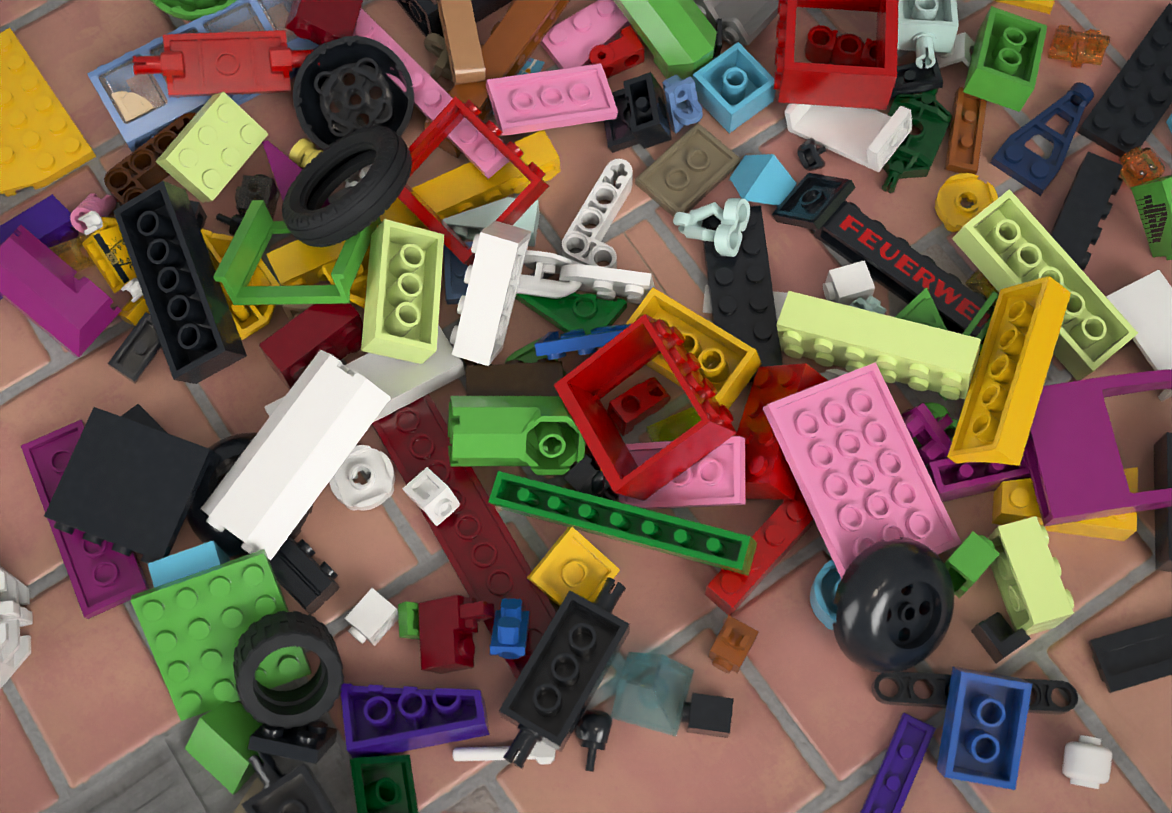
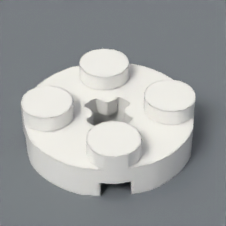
M357 445L329 483L336 498L348 509L353 511L370 510L378 507L392 496L394 492L395 471L385 453L372 449L370 446ZM359 471L371 474L368 483L364 485L354 483V480L358 478Z

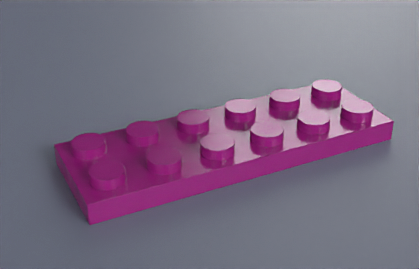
M78 420L21 445L45 513L86 425L82 420ZM47 518L85 618L90 619L131 600L132 595L149 590L135 551L132 552L130 557L111 550L114 543L104 540L100 546L82 539L85 532L75 529L73 535L53 528L56 521Z

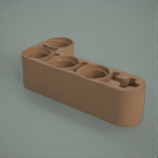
M436 0L454 84L484 81L485 66L471 0Z

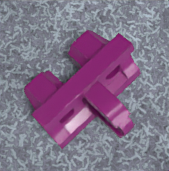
M924 402L904 411L901 416L912 439L916 437L922 445L917 450L924 465L947 458L952 441L944 429L953 422L949 414L946 413L944 416L935 419Z

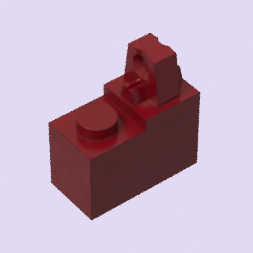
M452 595L418 603L421 670L443 674L474 668L475 644L473 642V634L478 633L479 621L495 618L494 604H488L485 601L476 602L473 597Z

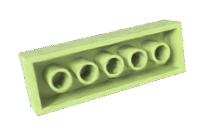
M1010 189L966 223L952 238L998 292H1000V289L1050 276L1071 292L1053 354L1077 381L1095 371L1138 334Z
M788 291L777 322L781 351L792 358L800 359L805 357L815 360L816 363L822 366L831 367L836 365L843 367L848 372L876 362L885 382L894 383L896 381L908 384L910 388L917 391L931 390L951 400L966 399L979 358L981 342L979 338Z

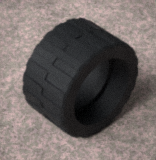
M278 611L275 614L263 616L256 623H252L248 630L239 638L238 646L235 647L233 662L239 699L242 700L244 709L258 722H263L269 727H281L284 729L300 728L319 720L323 714L329 712L334 706V702L340 696L341 686L344 681L343 665L333 636L328 632L327 627L323 623L317 621L315 617L302 614L299 611ZM302 647L313 651L319 656L320 665L317 672L306 684L289 691H275L264 687L255 678V672L264 658L281 648Z

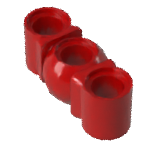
M825 25L814 26L808 32L804 54L809 62L829 64L831 60L833 65L876 67V40L872 41L870 38H867L866 43H864L861 37L852 33H844L837 36L838 30H831Z

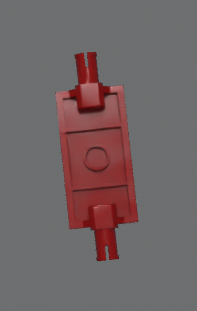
M286 30L163 34L164 52H161V55H134L132 58L134 75L163 74V77H166L169 97L212 96L223 91L227 95L291 92L289 71H292V68H300L307 56L315 49L291 50L290 47H287Z

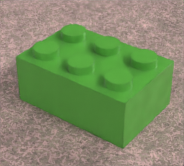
M991 6L977 32L963 92L1020 112L1035 88L1047 25Z

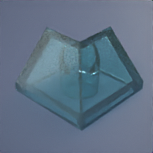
M629 652L620 676L611 718L677 737L684 701L686 702L694 670L662 654Z

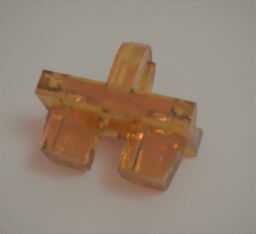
M1060 25L1055 30L1048 50V58L1071 61V67L1079 69L1082 68V63L1101 65L1106 48L1110 43V36L1102 35L1100 30L1089 29L1085 32L1074 31L1071 26Z

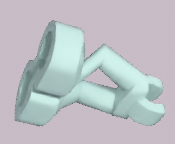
M728 198L724 210L717 203L713 202L691 210L689 214L677 212L673 223L676 226L679 225L680 233L685 234L686 238L714 242L715 249L721 256L735 257L742 241L741 231H745L750 217V205L743 198ZM715 215L721 220V224L715 231L701 227L702 221Z

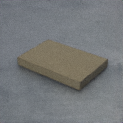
M697 122L635 179V184L674 217L677 212L688 213L738 166L741 158Z

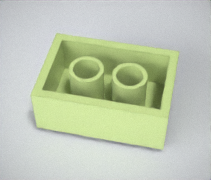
M223 91L210 97L156 160V163L201 203L210 202L217 197L268 136V133Z
M1037 516L998 526L988 537L995 545V550L1000 553L990 566L1014 631L1017 632L1023 628L1028 635L1057 627L1074 614V601L1070 591L1064 589L1060 578L1062 572L1059 561L1056 557H1052L1049 550V536L1046 528L1039 524Z

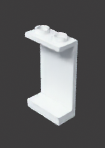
M791 103L787 105L785 110L789 132L806 140L814 138L815 144L822 147L825 146L826 149L877 172L883 168L912 130L911 110L900 106L892 117L875 109Z
M1157 270L1106 296L1138 332L1132 339L1154 371L1172 369V287L1160 270ZM1164 389L1158 396L1161 402L1172 397V389Z

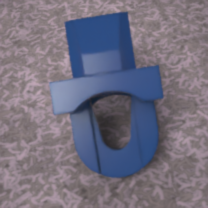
M504 598L501 600V610H496L490 655L498 654L499 657L505 659H516L525 656L530 611H522L521 599Z

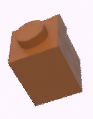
M728 616L708 655L713 660L712 665L726 673H730L731 670L738 673L759 631Z

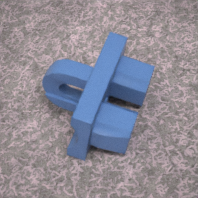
M674 75L664 80L662 84L665 91L670 127L676 134L685 125L701 121L700 119L703 117L702 106L698 102L695 81L691 76L682 80L678 75Z

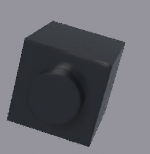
M692 693L691 702L684 701L682 722L688 723L687 732L728 738L731 729L734 698Z

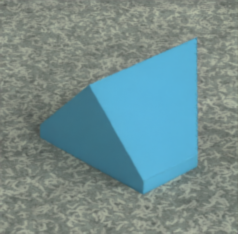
M774 154L745 155L729 178V181L734 184L741 198L750 202L771 204L777 207L797 185Z

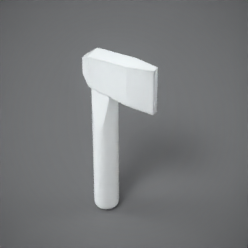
M543 741L537 742L527 760L536 759L540 765L551 764L555 760L556 749ZM510 746L456 747L452 755L454 761L505 760L503 756L507 753Z

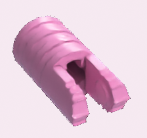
M94 193L88 195L71 213L70 220L73 227L79 232L84 233L87 226L83 221H79L78 218L91 211L97 212L102 217H107L114 210L117 203L112 195H105L102 199Z

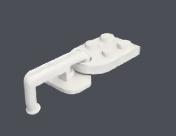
M527 250L524 264L526 267L535 270V276L521 274L517 294L558 299L580 290L597 293V297L602 299L614 300L615 296L626 297L629 302L641 304L652 287L655 288L651 273L584 265L554 253ZM544 273L560 274L559 281L543 279Z

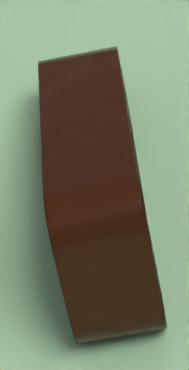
M197 113L183 114L106 173L104 183L120 206L157 185L170 175L156 163V160Z

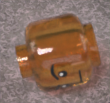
M1139 145L1119 159L1121 165H1123L1119 175L1130 190L1133 186L1161 177L1165 172V166L1149 147L1142 149Z

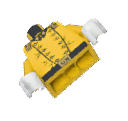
M95 211L79 217L78 220L83 221L87 226V229L84 230L85 235L91 234L82 242L89 256L114 294L120 290L123 292L127 290L131 293L133 297L131 301L134 303L143 296L116 218L102 217Z

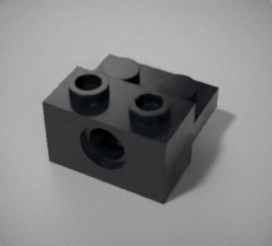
M651 72L623 81L624 89L612 92L618 110L617 118L604 121L607 144L612 153L641 144L645 149L672 140L663 89Z

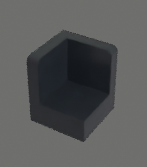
M996 612L985 621H981L971 630L996 664L1031 639L1023 628L1014 632L999 612Z

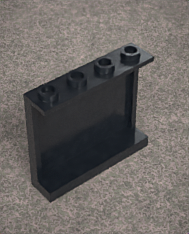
M93 407L44 517L56 521L53 528L73 535L74 530L77 529L85 532L82 539L100 546L106 540L114 543L111 548L113 551L129 557L135 551L143 555L140 561L147 564L170 555L207 467L216 468L221 456L209 448Z

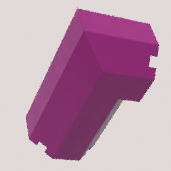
M19 225L14 230V233L0 245V295L76 358L80 357L122 310L118 306L111 308L110 305L114 301L85 276L80 280L74 277L77 273L76 270L71 268L26 228Z

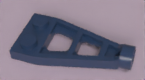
M1074 83L1065 96L1010 135L992 157L990 164L1041 196L1061 169L1083 111L1094 98L1093 90L1084 83ZM1056 114L1069 122L1062 135L1045 125ZM1041 135L1052 142L1054 148L1050 157L1044 159L1025 147V143L1034 136Z

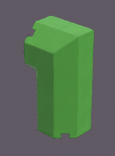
M613 0L654 55V63L666 79L674 75H678L682 80L690 76L693 77L695 72L713 60L717 31L693 0Z
M560 396L450 397L448 410V437H450V444H452V446H448L450 466H530L536 475H564L570 470V465L575 461L579 463L584 458L586 442Z

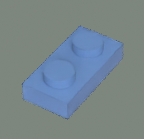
M472 241V242H465V243H466L469 247H471L472 244H473V241ZM444 245L447 305L459 304L461 296H466L468 284L464 283L468 266L463 264Z

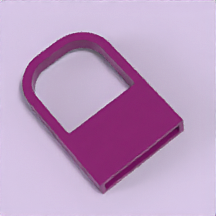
M1172 369L1111 375L1043 386L1024 452L1044 527L1172 506V488L1138 493L1130 492L1104 400L1105 397L1157 389H1172Z

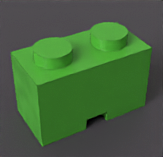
M974 531L944 563L953 582L954 594L959 599L1000 554L995 550V545L990 539L983 535L978 536Z

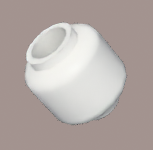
M1079 735V742L1071 741L1065 746L1062 772L1066 777L1070 778V784L1099 789V784H1105L1110 779L1112 752L1110 749L1101 746L1100 738Z

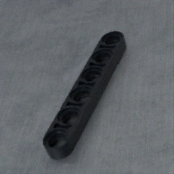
M881 673L872 684V693L877 701L886 705L946 708L951 674ZM1024 679L1032 684V691L1035 696L1032 705H1029L1028 713L1065 714L1072 710L1078 702L1077 691L1068 682ZM881 680H893L897 685V694L893 697L884 696L879 690ZM925 681L930 685L932 690L930 698L921 699L915 695L913 690L915 682ZM1054 689H1063L1068 694L1069 703L1066 707L1054 704L1051 697Z

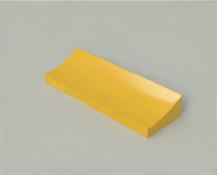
M1050 276L1000 289L947 458L956 464L988 462L1020 466L1071 292Z

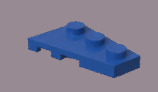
M631 324L598 327L592 329L591 334L586 335L583 329H573L560 336L559 331L548 332L534 344L536 355H547V358L552 360L567 356L566 352L578 350L579 355L591 354L598 351L597 347L607 344Z

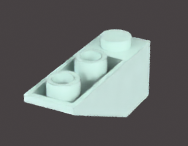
M506 197L445 218L443 221L463 241L466 239L474 240L475 235L480 234L484 228L492 224L516 198ZM538 200L513 225L532 231L528 246L534 247L540 216Z

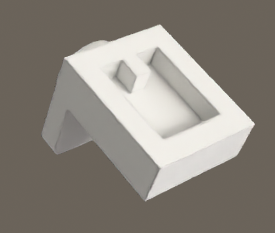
M428 467L402 488L407 496L427 514L436 526L460 506V502L450 488Z

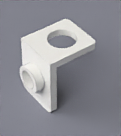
M965 32L956 35L951 53L934 52L939 68L961 61L969 67L971 61L970 48L973 52L975 42Z

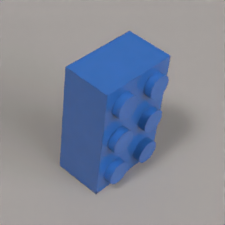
M953 666L936 770L945 778L1016 790L1032 684L1021 678Z

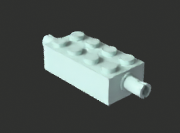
M899 0L898 50L916 51L917 67L922 69V59H924L925 69L931 68L935 64L934 52L951 53L959 27L957 0Z

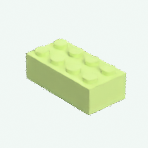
M384 219L371 234L361 351L418 364L424 363L437 351L444 234Z

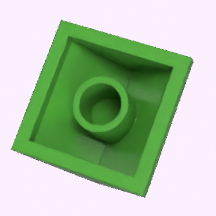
M225 701L200 717L185 750L235 795L255 773L248 759L255 754L258 755L262 764L264 763L258 751L248 749L250 735L263 723L255 720L249 712L247 713L239 701L233 703Z

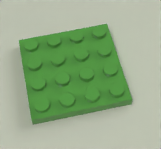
M265 549L143 591L131 597L133 608L181 721L213 710L225 701L233 703L240 700L233 668L235 647L238 646L239 638L248 630L252 623L262 619L261 617L275 614L278 611L289 612ZM285 647L272 652L264 658L255 672V678L261 685L271 689L310 675L311 667L302 647Z

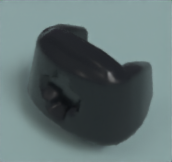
M809 138L798 147V157L805 169L812 171L825 166V161L820 154L827 150L825 146L816 149L814 138Z

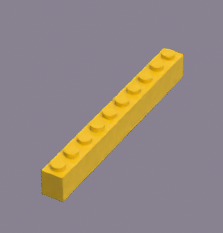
M544 130L513 142L524 152L521 158L528 165L533 161L546 174L542 178L544 181L551 180L561 172L560 157ZM510 161L489 179L472 162H469L411 189L443 220L503 199L511 194H519L531 182ZM398 197L379 216L381 222L387 219L422 229L427 227ZM295 240L266 253L281 286L313 285L320 281H329L322 271V267L337 261L346 240L327 247H313Z

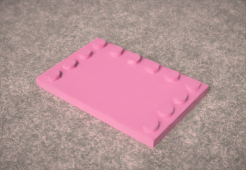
M876 362L763 407L841 579L847 568L861 552L881 540L891 541L900 539V537L913 539L926 545L937 555L962 544Z

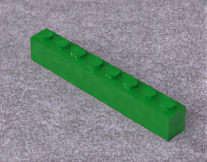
M501 471L497 472L488 501L502 510L566 527H573L580 531L748 576L757 547V542L751 536Z

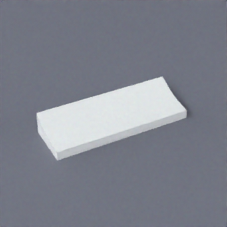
M439 324L437 351L422 364L368 353L345 365L355 373L358 372L391 397L373 423L466 374L460 357L452 355L453 347ZM284 397L264 407L269 417Z

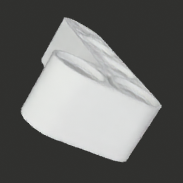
M614 159L607 164L563 237V257L592 266H598L596 263L599 261H607L610 264L603 267L617 269L615 250L601 241L632 189L633 171L629 162L623 159ZM609 200L611 203L600 204L599 201ZM587 224L596 225V227L593 229H588L584 226ZM573 248L582 249L580 253L570 252Z

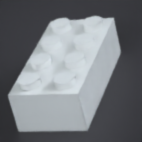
M494 221L487 228H484L480 234L475 235L471 252L475 253L474 263L468 266L464 278V283L468 284L466 296H461L457 308V314H461L459 326H454L450 337V344H454L453 356L489 366L502 351L532 231Z

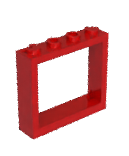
M455 96L409 146L412 158L410 176L465 117L531 182L495 220L513 226L549 187L542 179L546 174L533 161L528 165L521 158L524 152L510 140L506 144L500 138L503 132L490 119L485 123L479 117L482 111L473 102L468 100L464 103ZM406 184L398 198L431 231L444 234V245L463 264L467 266L473 265L475 253L471 252L472 246L469 247Z

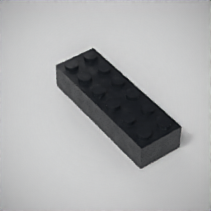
M162 181L113 210L173 380L197 384L246 357L247 354L221 284L213 278L216 271L186 190Z

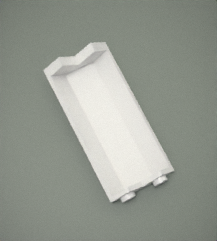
M320 350L201 509L209 516L206 522L220 532H223L226 528L244 542L241 548L249 554L265 549L268 559L271 560L391 397L358 372L355 373L347 368L333 355Z

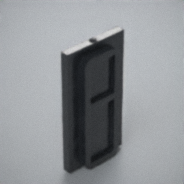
M1172 616L1088 641L1093 651L1094 663L1101 680L1107 686L1109 694L1172 675Z

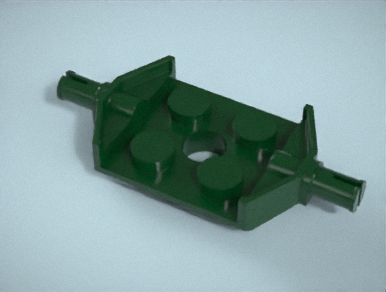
M938 89L924 91L922 94L896 95L888 115L892 117L900 106L910 109L912 126L919 128L921 134H908L883 166V169L888 174L882 185V189L885 192L890 182L891 186L888 193H894L899 179L927 177L952 119L951 113L936 100Z

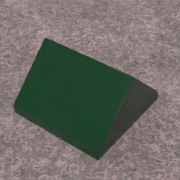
M410 755L350 759L357 813H419Z

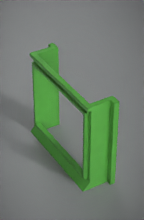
M254 200L251 202L213 278L216 282H222L233 305L349 304L350 289L370 244L371 234L382 222L380 217H378L375 222H371L370 226H367L363 231L358 232V234L345 241L331 273L335 285L248 286L272 234L290 233L284 221L272 220L263 200Z

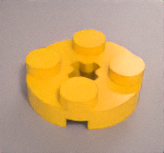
M960 173L949 177L944 185L940 187L935 199L936 213L944 223V227L950 232H958L966 223L997 200L998 194L993 185L988 181L985 184L982 180L978 179L979 176L972 173ZM962 198H966L968 202H973L974 205L970 208H965L960 203Z

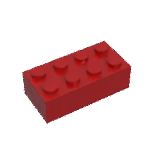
M807 363L765 366L757 369L737 433L735 434V436L745 438V499H794L798 484L763 407L769 403L829 381Z

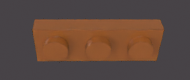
M959 87L955 92L945 170L956 173L976 174L979 166L987 100L964 93V88Z

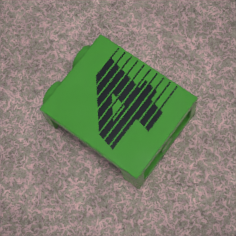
M1168 175L1133 186L1131 190L1152 256H1165L1166 260H1172V175Z

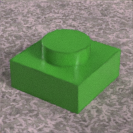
M406 601L398 604L399 637L420 640L418 603Z

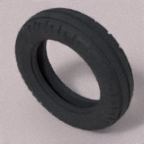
M368 126L344 135L323 149V152H320L313 158L311 163H308L300 174L297 175L285 195L282 215L290 233L299 241L309 246L327 247L341 243L355 236L358 232L363 231L367 226H370L372 221L375 222L394 203L408 181L412 168V158L407 144L396 132L387 127ZM372 164L365 176L340 199L321 208L326 199L341 183L352 174Z

